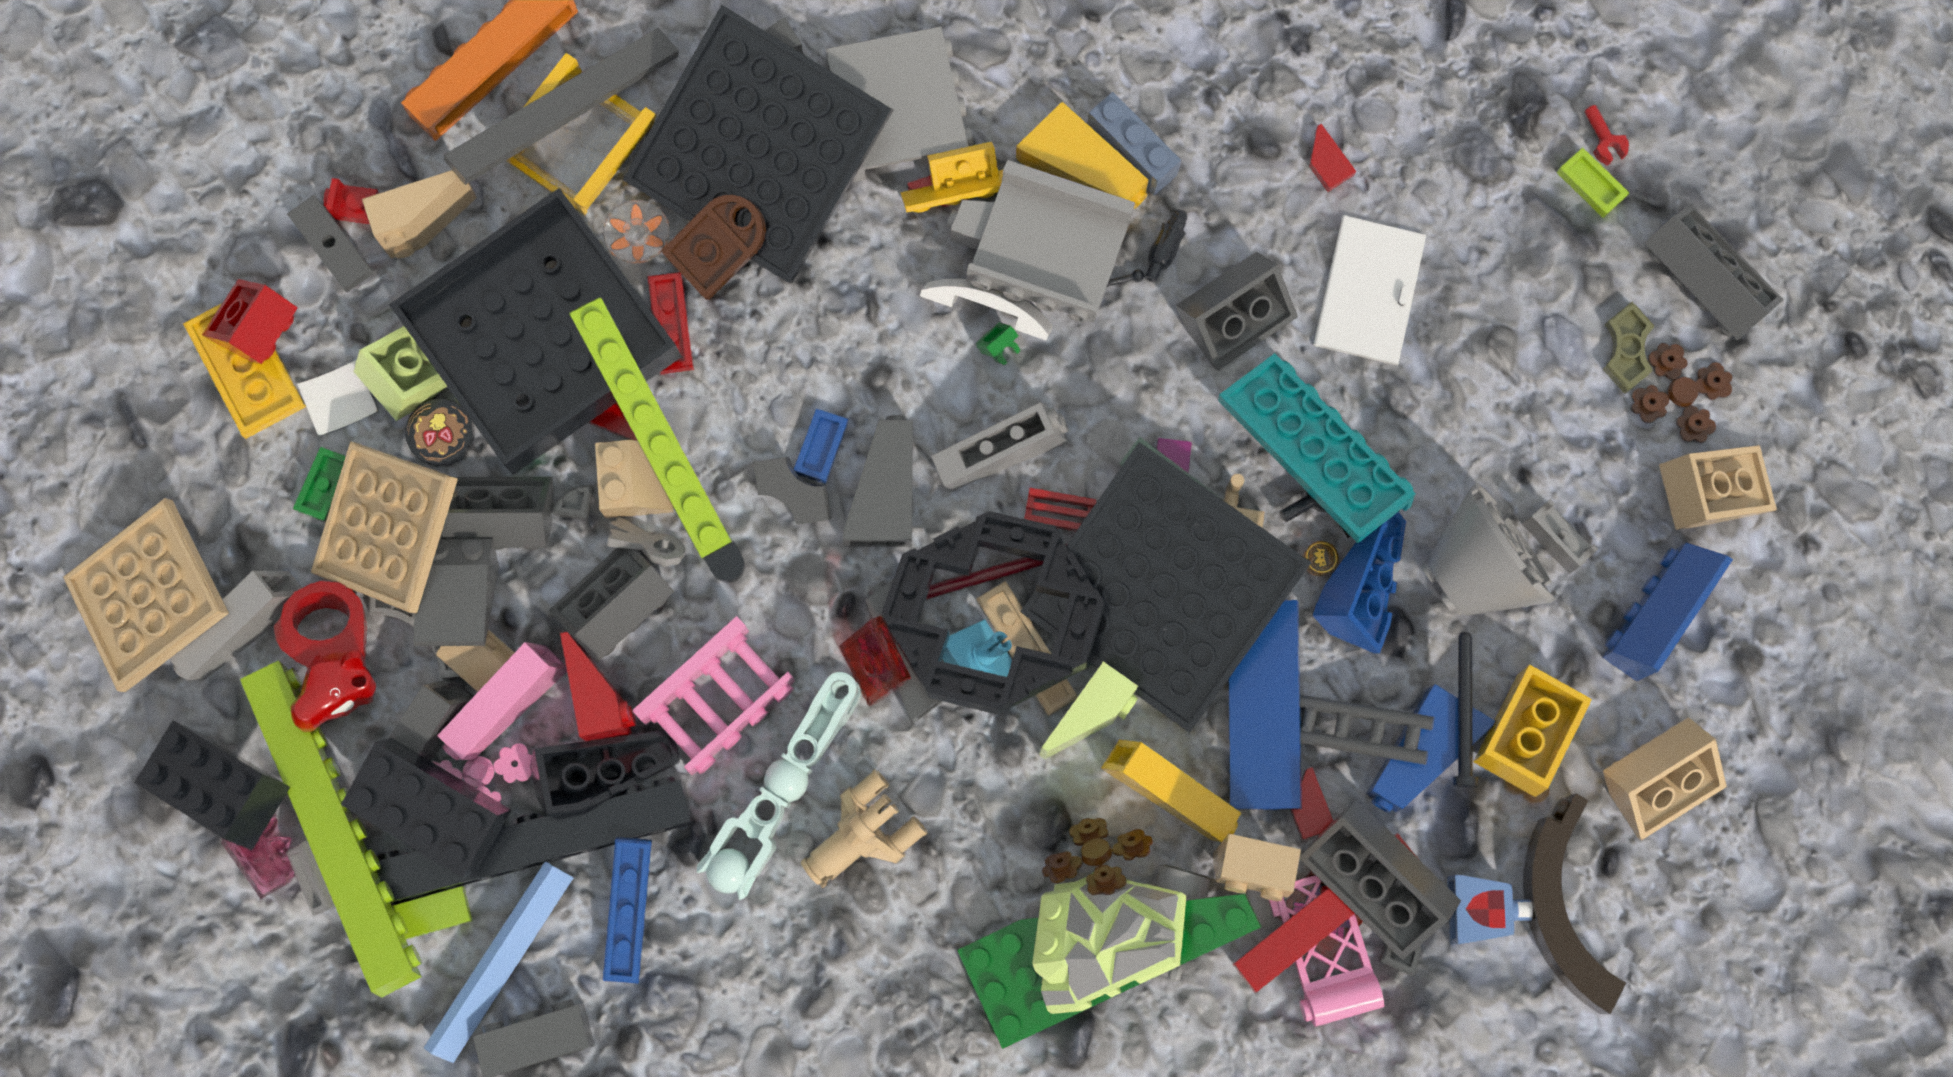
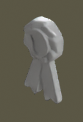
M619 516L616 521H612L609 524L608 547L642 550V553L648 557L649 562L659 564L662 567L672 564L678 565L684 557L686 547L676 537L668 534L651 535Z

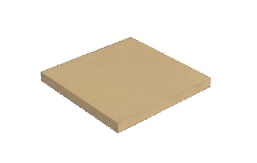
M350 441L311 573L333 582H339L347 588L404 611L417 613L458 478Z
M166 498L63 576L116 690L120 692L128 691L229 614L173 500Z

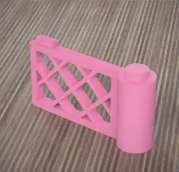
M1316 875L1295 881L1294 889L1309 896L1304 906L1311 902L1312 898L1315 899L1317 897L1315 893L1322 881ZM1314 884L1311 892L1303 888L1304 886ZM1284 897L1282 901L1268 900L1273 917L1280 916L1282 924L1290 918L1289 915L1293 916L1297 913L1286 907ZM1355 914L1348 919L1350 928L1344 939L1334 933L1328 935V937L1341 943L1332 961L1314 951L1317 945L1307 952L1304 960L1300 957L1295 961L1304 992V1000L1299 1001L1304 1020L1306 1022L1311 1021L1315 1027L1384 1007L1382 990L1373 973ZM1351 934H1352V937H1353V940H1354L1355 945H1353L1352 943L1348 942V940H1349ZM1345 946L1358 953L1362 968L1349 971L1336 964ZM1311 956L1329 965L1323 979L1313 982L1309 981L1305 968ZM1333 969L1342 972V974L1330 977Z

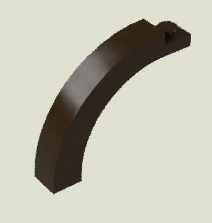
M1575 793L1566 796L1565 799H1559L1552 811V816L1555 817L1554 820L1545 817L1537 821L1525 857L1523 893L1524 899H1530L1533 907V917L1529 921L1530 929L1542 956L1553 973L1585 1005L1599 1014L1611 1015L1626 982L1606 970L1586 950L1570 923L1563 900L1562 865L1565 850L1570 836L1589 801Z

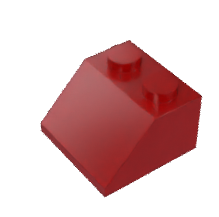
M238 279L202 336L248 361L262 364L273 355L276 349L275 343L281 333L288 330L292 325L294 313L298 307L264 284Z

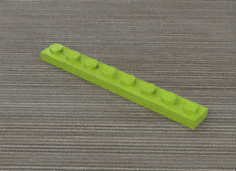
M599 297L571 311L569 315L700 557L703 558L731 543V539L602 298Z

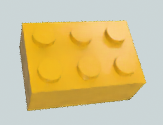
M1529 664L1517 674L1494 719L1495 723L1489 729L1473 762L1536 797L1549 788L1592 699Z

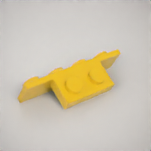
M992 141L927 155L932 186L900 192L906 212L913 211L917 213L925 212L931 207L938 205H956L961 203L962 200L970 198H988L999 192L1003 170L998 171L995 148Z

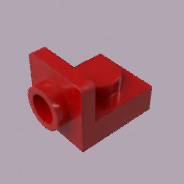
M332 178L330 188H326L324 192V206L335 220L370 224L362 199L379 194L377 189L344 185L339 178Z

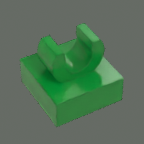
M1000 322L975 343L982 354L993 357L997 363L1002 365L1007 364L1006 359L1002 355L1006 347H1009L1012 353L1018 354L1020 352L1018 344L1014 342L1019 335L1011 325Z

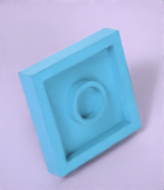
M984 619L950 635L942 659L946 663L1007 677L1012 663V659L1007 652L1011 649L1012 643L1008 640L1002 645L1001 642L1008 636L1001 631L994 633Z

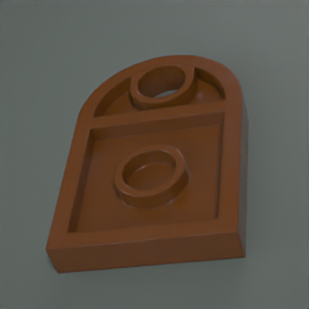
M723 195L710 201L661 252L706 300H710L759 251L765 239V220L759 208L750 200L736 195ZM741 208H747L751 213V221L745 227H740L735 220V215Z

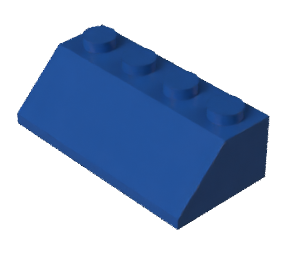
M1685 543L1677 549L1671 547L1659 563L1663 566L1657 576L1653 574L1642 587L1641 591L1645 595L1639 604L1633 602L1625 612L1623 619L1626 620V623L1620 631L1615 629L1606 640L1604 646L1608 649L1602 658L1636 682L1658 672L1733 559L1728 555L1690 543Z

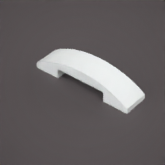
M949 278L931 281L924 286L920 293V296L949 307H952L958 296L1017 316L1018 320L1015 330L1043 340H1047L1053 328L1050 321L1025 299L1015 301L1004 296L1003 292L993 288L990 290L979 289L973 286L971 281L967 279Z

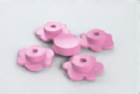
M521 743L513 745L511 749L508 747L502 748L499 752L501 758L494 762V766L489 759L482 756H477L474 760H468L462 772L457 768H453L449 760H443L440 764L433 761V763L462 780L464 778L466 783L473 787H478L479 791L499 803L502 800L501 794L496 791L491 793L487 787H484L491 782L494 770L497 774L503 775L507 783H513L516 779L524 782L532 775L530 768L532 755L528 754L527 747ZM514 762H518L516 767L512 766Z

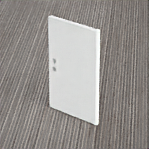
M1343 215L1313 346L1397 366L1401 355L1426 235Z

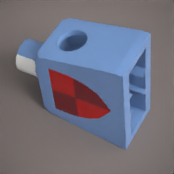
M1463 875L1447 877V887L1461 900L1449 919L1450 945L1514 935V921L1532 920L1533 907L1530 899H1513L1511 884Z

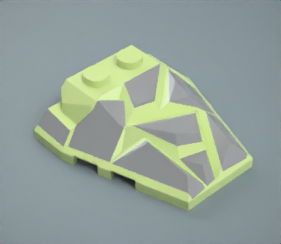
M1094 872L1077 874L1074 878H1066L1063 882L1054 884V891L1045 892L1041 896L1032 963L1035 972L1043 977L1041 993L1047 1011L1052 1014L1083 1011L1092 1007L1091 1000L1104 994L1110 997L1120 994L1121 990L1119 987L1134 980L1141 984L1180 966L1186 895L1182 892L1127 880L1123 888L1115 889L1114 894L1105 895L1102 893L1091 895L1087 889L1086 877Z

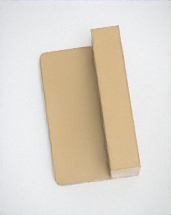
M488 630L485 646H441L436 655L478 692L515 652Z

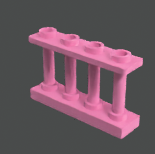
M737 616L632 710L645 725L650 721L653 723L658 722L690 757L691 760L684 768L691 775L697 771L699 774H702L708 770L716 761L713 757L723 747L726 750L733 747L742 737L739 732L749 723L752 727L758 724L767 715L768 712L765 709L774 700L780 703L794 689L791 685L795 680L789 672L779 678L746 643L747 638L745 635L749 630ZM728 650L732 653L736 652L769 687L755 702L749 698L720 666L721 661L719 659ZM702 674L705 676L710 675L743 711L729 726L694 690L695 685L693 682ZM677 697L680 700L684 699L717 734V737L703 750L668 713L669 708L667 706Z

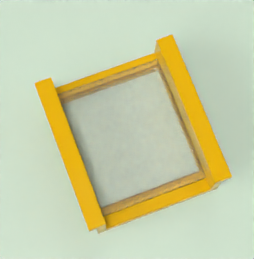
M565 53L524 107L582 73L577 60ZM615 94L506 161L551 193L560 188L572 206L583 215H586L588 208L646 133L652 128L655 123L654 119L657 116L646 107L639 111Z

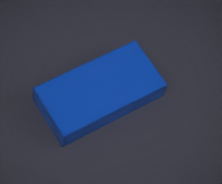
M816 408L794 467L798 475L824 484L827 483L849 423L847 418Z

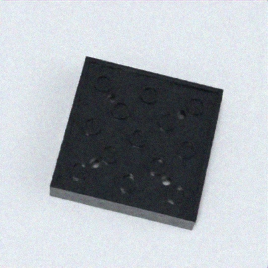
M560 188L389 304L492 450L512 475L617 403L569 315L571 311L601 297L646 382L682 357L676 344ZM549 261L557 262L554 268H546ZM465 319H472L469 327H462ZM524 397H528L529 403L524 407H520L519 401Z

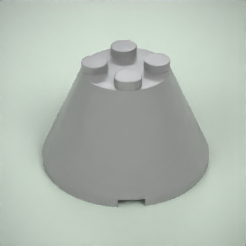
M1478 483L1473 485L1466 494L1428 556L1427 563L1422 565L1423 571L1431 582L1437 581L1444 592L1440 594V597L1451 612L1455 610L1460 616L1462 614L1468 616L1552 603L1558 599V594L1555 590L1551 593L1548 591L1546 585L1552 581L1511 519L1508 516L1506 518L1502 516L1495 506L1498 504L1497 501Z

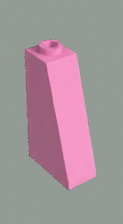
M524 642L437 735L445 743L442 746L445 752L455 760H474L567 672L566 665L545 645Z

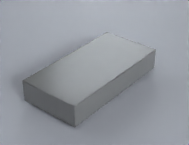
M308 841L287 850L286 854L312 915H318L335 907Z

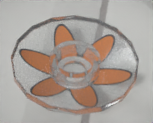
M640 199L625 201L616 206L606 217L603 227L604 242L609 251L621 261L633 264L648 262L657 257L667 245L670 235L669 223L663 211L653 203ZM640 231L644 233L640 240L632 238L635 232Z

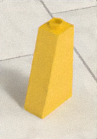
M1063 102L1016 146V159L1020 163L1028 164L1031 168L1135 202L1134 209L1148 195L1146 189L1149 179Z
M1119 739L1101 767L1102 770L1210 840L1222 842L1228 834H1234L1238 827L1237 820L1241 812L1142 742Z

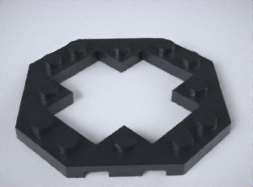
M987 511L977 516L976 521L960 529L957 526L933 538V543L919 550L913 548L902 554L881 615L883 622L929 698L998 715L1086 669L1104 610V600L1087 579L1086 572L1074 554L1070 553L1055 526ZM979 547L1044 561L1037 580L1036 591L1068 599L1052 653L1049 654L1017 646L1007 677L942 662L941 660L949 639V630L918 623L936 568L970 576Z

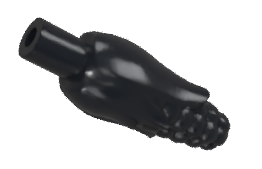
M1175 210L1167 224L1162 223L1161 230L1149 251L1148 261L1150 266L1144 276L1146 280L1156 283L1162 269L1166 270L1174 261L1179 245L1186 235L1184 227L1187 221V213L1184 210Z

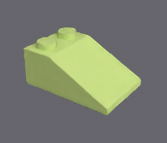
M404 326L359 350L353 372L396 421L412 413L419 405L431 400L447 387Z
M1103 661L1044 743L1039 756L1046 759L1113 724L1118 716L1124 720L1139 699L1133 695L1138 686Z

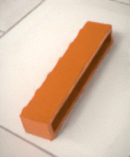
M574 0L508 1L500 14L492 21L485 22L470 41L459 45L449 60L443 65L436 66L431 71L429 78L420 86L409 90L405 99L401 102L407 114L436 142L578 13Z

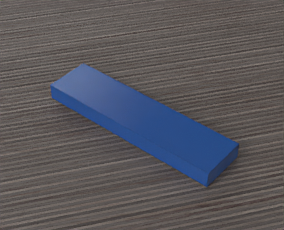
M616 837L603 981L639 983L652 840Z

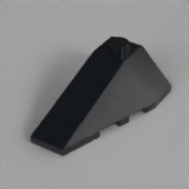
M665 730L534 748L530 768L536 798L545 816L549 817L584 811L678 764L680 757L676 742Z

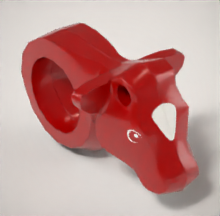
M318 581L295 591L283 605L281 617L274 625V632L281 650L296 662L307 667L301 693L292 703L290 709L294 725L303 732H312L327 720L348 716L359 706L372 703L376 693V683L365 662L367 645L366 615L360 598L353 590L339 582ZM324 608L336 609L346 614L349 618L348 624L342 632L330 639L312 640L300 635L297 631L298 625L303 618L315 610Z

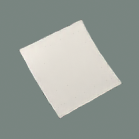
M356 360L327 374L297 384L318 436L350 425L378 411L369 389L353 372Z

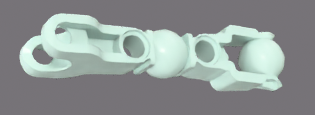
M836 672L826 679L812 701L806 716L791 738L788 745V753H782V758L774 761L767 768L764 775V787L761 786L759 790L762 794L751 801L739 818L732 817L726 820L711 844L710 850L697 864L696 873L706 872L709 884L716 891L724 894L737 892L739 901L748 896L756 877L760 875L775 852L776 843L772 838L783 819L784 807L789 808L791 802L798 800L805 793L808 786V774L812 773V770L809 768L820 761L861 700V687L849 674ZM842 686H848L849 692L844 699H836L837 690ZM803 741H810L814 746L813 756L807 760H800L796 754L797 746ZM764 801H771L776 808L775 815L768 821L762 820L758 814L759 806ZM739 827L746 831L749 838H757L763 843L760 852L751 866L747 857L742 852L733 848L724 849Z

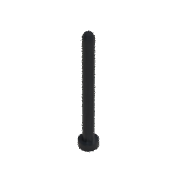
M1460 632L1458 636V776L1453 777V786L1478 787V777L1473 776L1472 635L1470 632Z

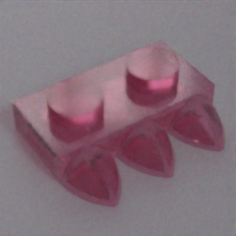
M277 818L270 820L253 850L222 839L221 842L260 899L292 882L294 876H296L288 856L281 859L289 849L292 839L285 836L267 839L277 826Z

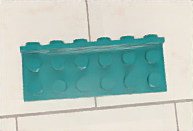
M1275 353L1219 394L1218 402L1357 543L1401 509L1407 511L1411 508L1416 493L1410 482L1404 477H1399L1390 468L1386 458L1380 453H1375L1366 444L1361 433L1355 429L1352 430L1342 420L1340 413L1334 407L1328 406L1319 397L1317 390L1311 384L1303 382L1296 375L1293 366L1285 360L1282 361Z

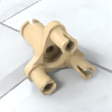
M876 769L853 789L849 787L840 794L841 820L837 823L839 829L813 850L809 858L805 857L801 861L803 869L817 885L820 884L821 888H824L828 884L829 879L833 880L861 855L865 858L873 857L895 864L906 856L905 851L928 834L926 828L915 816H912L908 822L891 836L889 834L885 835L879 828L894 814H897L899 810L895 804H890L882 811L883 808L892 802L886 794H883L879 800L867 809L866 804L885 788L889 787L887 780Z

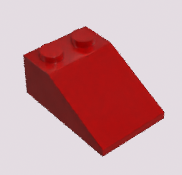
M568 632L560 633L579 737L585 741L632 735L630 727L636 726L632 706H628L627 701L623 700L582 646Z

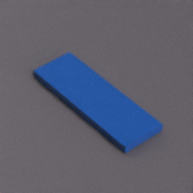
M1285 600L1229 677L1230 805L1237 810L1302 809L1299 602L1297 600Z

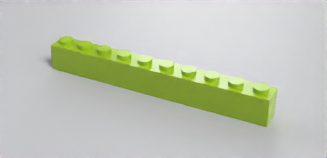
M278 660L241 678L240 681L283 783L290 786L287 793L370 991L382 998L421 978L422 976L417 967L422 964L421 958L414 945L408 946L404 934L408 932L407 925L399 912L395 914L390 902L394 900L393 893L385 880L380 881L376 871L381 868L379 860L372 849L367 850L363 841L367 837L366 830L359 818L354 819L351 811L341 805L348 791L345 787L340 788L337 777L341 776L340 770L332 757L328 758L325 753L324 747L328 746L325 735L319 727L312 732H303L292 721L290 707L300 695L298 688L302 687L299 675L294 668L288 669Z

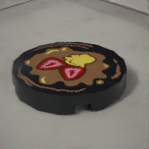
M444 398L432 399L419 405L411 413L405 427V437L411 452L421 461L436 467L448 466L461 460L467 454L466 451L475 439V428L470 417L457 402Z

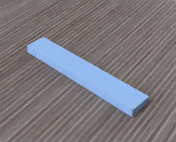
M546 861L544 862L424 1046L425 1050L449 1062H455L573 880L572 876Z

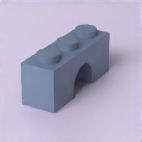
M1114 92L1110 93L1089 112L1087 124L1112 147L1115 146L1120 149L1130 163L1149 179L1147 190L1153 196L1178 175L1182 160Z

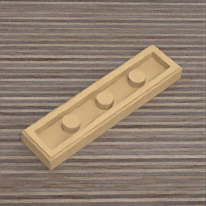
M1006 581L976 598L977 603L995 632L1001 631L1008 636L1002 643L1004 644L1008 640L1011 641L1012 647L1008 653L1012 659L1017 646L1051 654L1030 619L1020 612L1022 606ZM1067 679L1035 695L1048 717L1072 703L1078 697Z

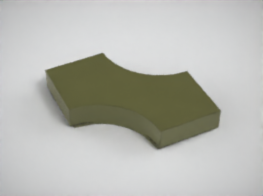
M1633 301L1605 323L1612 337L1613 352L1610 361L1602 370L1624 394L1653 371L1646 359L1645 341L1654 325Z

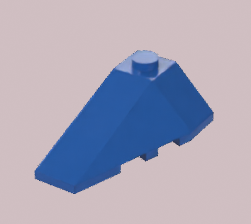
M1399 511L1359 543L1355 542L1324 585L1313 612V617L1328 634L1374 654H1380L1391 625L1392 613L1387 612L1389 593L1395 594L1397 582L1393 581L1394 562L1401 560L1406 520Z

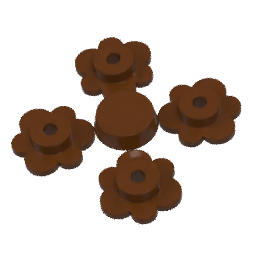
M1661 343L1656 351L1649 354L1648 361L1655 367L1654 373L1657 376L1665 375L1668 379L1673 380L1668 386V395L1665 392H1658L1657 387L1654 385H1649L1646 389L1637 388L1632 393V399L1635 403L1632 404L1631 409L1635 414H1640L1643 422L1652 423L1656 418H1663L1667 414L1665 407L1669 404L1670 399L1674 404L1686 407L1682 412L1683 416L1679 417L1676 421L1677 426L1681 428V438L1687 442L1695 439L1697 442L1703 443L1707 440V435L1715 432L1716 424L1712 419H1709L1710 412L1708 410L1701 409L1699 411L1697 407L1690 405L1695 402L1698 393L1706 394L1709 400H1715L1718 397H1728L1732 393V386L1730 384L1733 379L1732 374L1727 371L1724 372V367L1720 363L1714 362L1707 368L1702 367L1698 370L1697 375L1699 379L1696 382L1688 377L1679 378L1682 369L1688 365L1687 360L1683 357L1684 349L1678 344H1673L1669 347L1668 344Z
M1084 818L1079 824L1069 829V834L1073 838L1074 844L1076 846L1083 845L1081 848V858L1079 856H1072L1071 852L1068 851L1052 854L1045 859V867L1042 868V874L1045 877H1049L1052 883H1061L1066 878L1076 877L1077 870L1081 868L1083 862L1089 866H1098L1093 874H1089L1086 877L1088 892L1091 895L1102 893L1111 895L1115 893V889L1123 888L1127 880L1122 874L1120 867L1115 866L1111 868L1103 864L1108 862L1113 854L1123 856L1126 861H1131L1135 857H1146L1151 852L1150 845H1152L1153 839L1151 836L1145 835L1143 830L1134 829L1117 837L1118 842L1111 848L1109 843L1104 840L1109 835L1106 820L1103 818Z

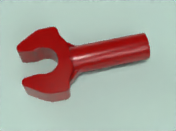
M1593 105L1587 108L1584 112L1599 139L1598 146L1593 151L1596 159L1608 166L1613 161L1608 147L1615 148L1619 157L1624 159L1629 151V141L1626 135L1611 134L1598 107Z

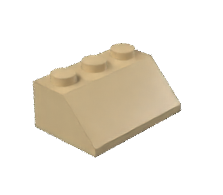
M1689 717L1603 770L1609 795L1640 840L1645 839L1727 787L1716 739Z

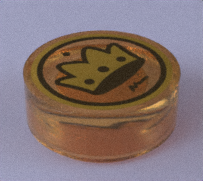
M1316 541L1310 544L1303 554L1305 558L1312 562L1307 571L1314 576L1330 574L1336 568L1339 561L1336 548L1326 541Z

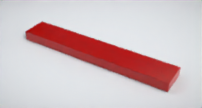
M1398 833L1394 836L1413 853ZM1327 888L1232 965L1252 991L1257 993L1355 913L1331 889Z

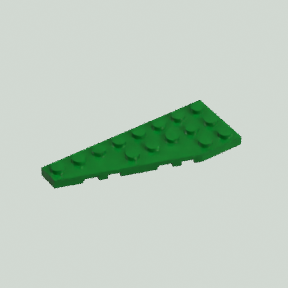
M1246 893L1186 900L1180 965L1262 927ZM1039 917L1018 920L957 950L1002 1049L1083 1012L1052 1014L1047 1011L1041 993L1043 977L1035 972L1032 964ZM1134 980L1119 988L1121 993L1140 985V983ZM1104 994L1091 1000L1092 1007L1112 997Z

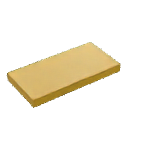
M219 304L186 321L183 325L241 435L247 439L300 411L306 405L276 349L269 359L265 360L262 364L248 361L202 336L221 306Z

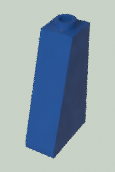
M1436 684L1426 690L1413 712L1434 717L1433 730L1421 729L1418 743L1419 750L1428 751L1427 764L1423 765L1386 758L1366 792L1367 795L1373 798L1371 803L1384 812L1390 813L1391 810L1398 812L1404 809L1458 759V698ZM1474 707L1473 744L1495 723V720ZM1407 726L1403 729L1395 746H1404Z

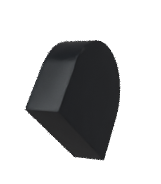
M734 541L704 557L714 577L723 583L737 581L745 571V561Z

